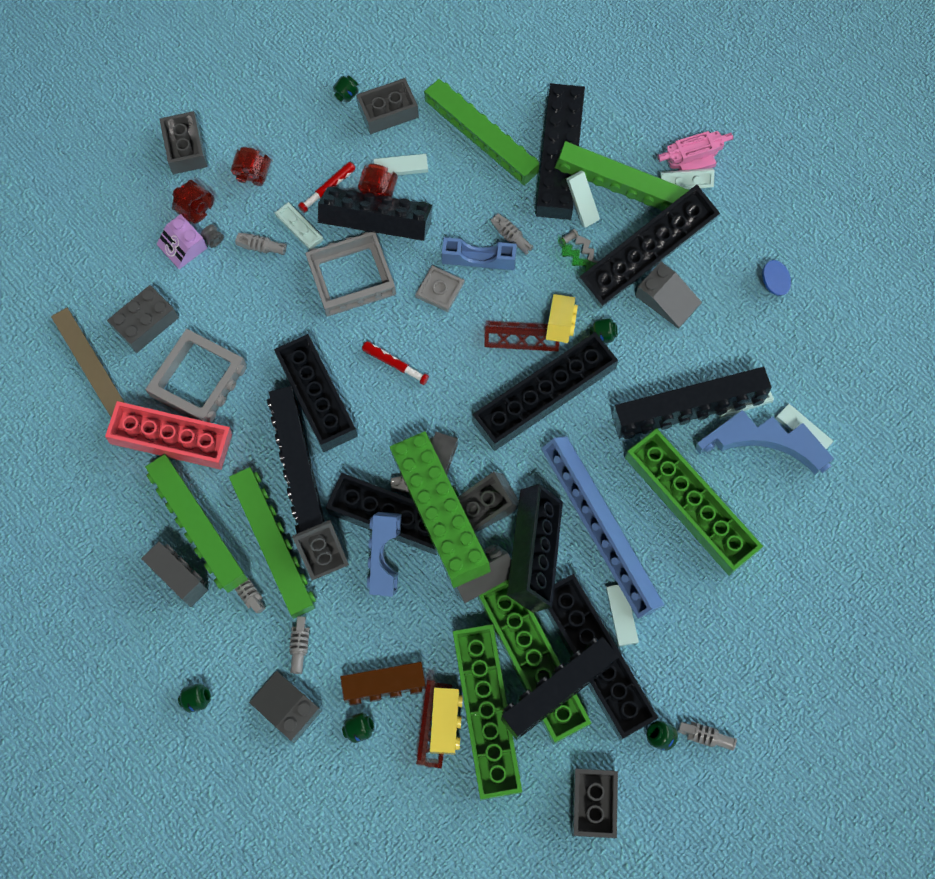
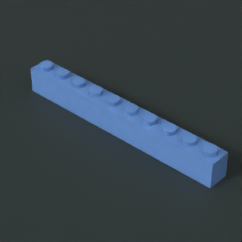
M568 437L553 438L541 450L636 617L639 619L652 614L664 606L663 601Z

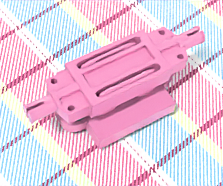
M709 131L675 141V143L667 146L666 153L658 154L657 158L659 162L667 160L669 167L672 169L693 170L713 168L716 166L714 157L719 150L723 149L724 142L733 140V135L731 132L725 135H721L718 131L709 133Z

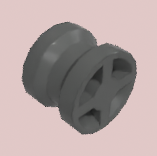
M213 224L206 226L201 232V236L204 240H207V244L211 248L218 246L224 239L223 234L218 232L217 227Z

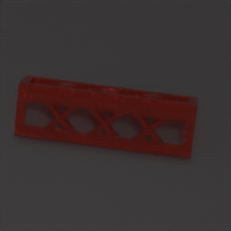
M486 321L485 347L559 351V342L556 341L555 346H547L543 341L546 339L548 324ZM489 333L498 334L501 339L497 343L489 342ZM510 335H516L520 340L515 344H510L506 338ZM528 336H535L538 341L534 345H529L525 339Z
M427 680L416 765L442 769L444 754H439L438 763L426 762L427 753L430 752L428 743L431 742L429 735L431 732L434 688L452 689V685Z

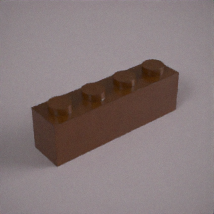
M422 662L340 676L343 700L345 703H349V706L362 704L361 701L367 699L370 702L380 701L382 697L389 695L390 698L402 697V693L410 692V695L420 694L423 689H426Z

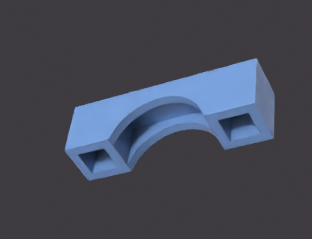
M444 237L442 264L515 270L517 244L498 242L492 247L480 248L471 246L462 239Z
M377 512L370 519L372 537L369 539L371 556L368 559L370 576L367 579V588H369L370 595L393 597L398 589V572L391 569L386 563L384 548L388 540L396 538L400 534L401 514Z

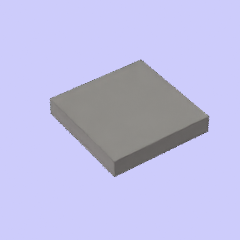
M432 265L415 296L426 303L449 312L465 280Z

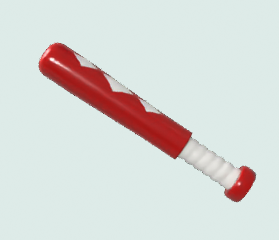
M351 162L345 164L319 187L310 198L303 203H299V209L303 213L307 212L310 205L319 198L321 199L327 187L337 186L355 171L354 164Z
M369 341L363 344L362 350L365 353L404 374L407 373L413 378L418 379L422 385L427 383L429 375L419 373L409 367L408 364Z

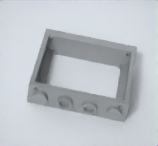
M365 232L360 236L349 237L344 241L330 243L325 247L314 248L305 253L327 317L396 295L395 285L375 232ZM369 249L383 284L331 300L319 267L320 264Z
M186 328L145 390L150 397L189 418L212 422L216 417L219 407H222L226 402L228 393L234 390L239 376L245 373L247 365L244 358ZM193 344L231 363L201 408L164 389Z

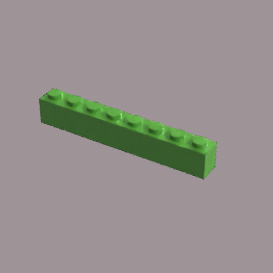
M438 79L424 91L426 103L525 186L539 173L540 163L537 158L530 156L524 147L517 145L511 136L504 134L499 126L488 120L486 115L479 113L473 104L466 102L461 94L451 89L448 83Z
M566 141L560 150L555 165L556 169L571 175L582 170L585 172L587 181L592 182L594 185L602 186L614 193H620L629 199H635L661 211L665 210L689 191Z
M164 454L145 466L149 472L146 474L147 478L152 484L156 483L158 486L155 489L161 499L165 497L167 500L165 506L171 514L173 512L176 514L177 517L174 520L180 528L184 527L187 531L184 533L190 544L194 542L196 545L194 551L200 559L202 557L205 559L206 563L204 566L210 574L214 573L216 576L214 582L220 590L224 588L229 593L247 581L248 578L169 458Z
M251 467L229 476L290 615L295 619L297 616L314 610L315 606L313 603L316 602L312 591L308 592L305 587L308 582L304 573L299 574L297 568L300 567L296 556L292 557L289 552L292 550L289 540H284L282 536L284 529L281 523H276L274 516L277 514L273 505L268 506L266 500L269 499L265 488L261 489L258 484L262 481L257 471L253 473Z

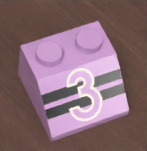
M182 214L165 226L157 242V246L178 269H181L207 249L203 237Z

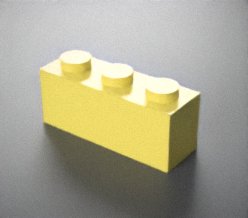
M553 294L546 340L568 343L569 336L574 335L578 305H574L575 297Z
M434 688L430 753L455 755V750H460V737H456L457 728L461 729L462 716H458V707L462 708L463 695H459V689Z

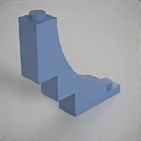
M743 410L699 441L695 447L699 454L704 451L708 453L716 445L721 451L740 446L772 448L799 460L814 475L820 471L822 474L832 467L830 463L834 459L804 423L788 434L773 416L757 427Z

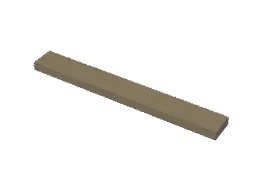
M65 308L52 315L51 318L108 414L112 417L116 402H125L68 308Z

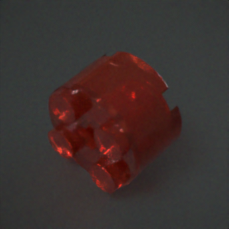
M241 147L240 151L236 150L231 172L236 176V180L241 183H246L247 180L251 181L254 185L263 186L271 159L267 155H264V157L259 155L260 151Z
M369 164L366 167L365 165L358 183V189L362 193L392 197L398 176L395 172L392 174L387 172L388 168L384 166Z
M189 180L180 188L177 187L172 194L174 197L172 210L179 215L182 214L187 221L194 224L199 223L208 215L205 212L208 208H212L214 202L213 195L193 180Z

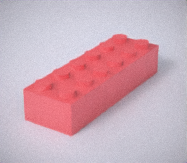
M117 401L105 437L112 445L159 456L165 454L168 458L222 470L232 438V432L230 427Z

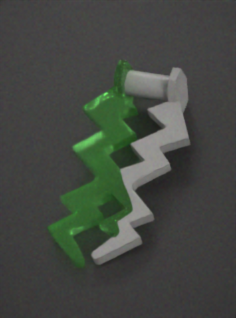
M575 229L558 240L562 248V257H573L572 266H585L586 272L599 262L593 259L595 249L588 248L591 241L579 236ZM572 239H576L575 245L584 244L582 254H589L588 259H579L580 250H571L573 245L566 244Z

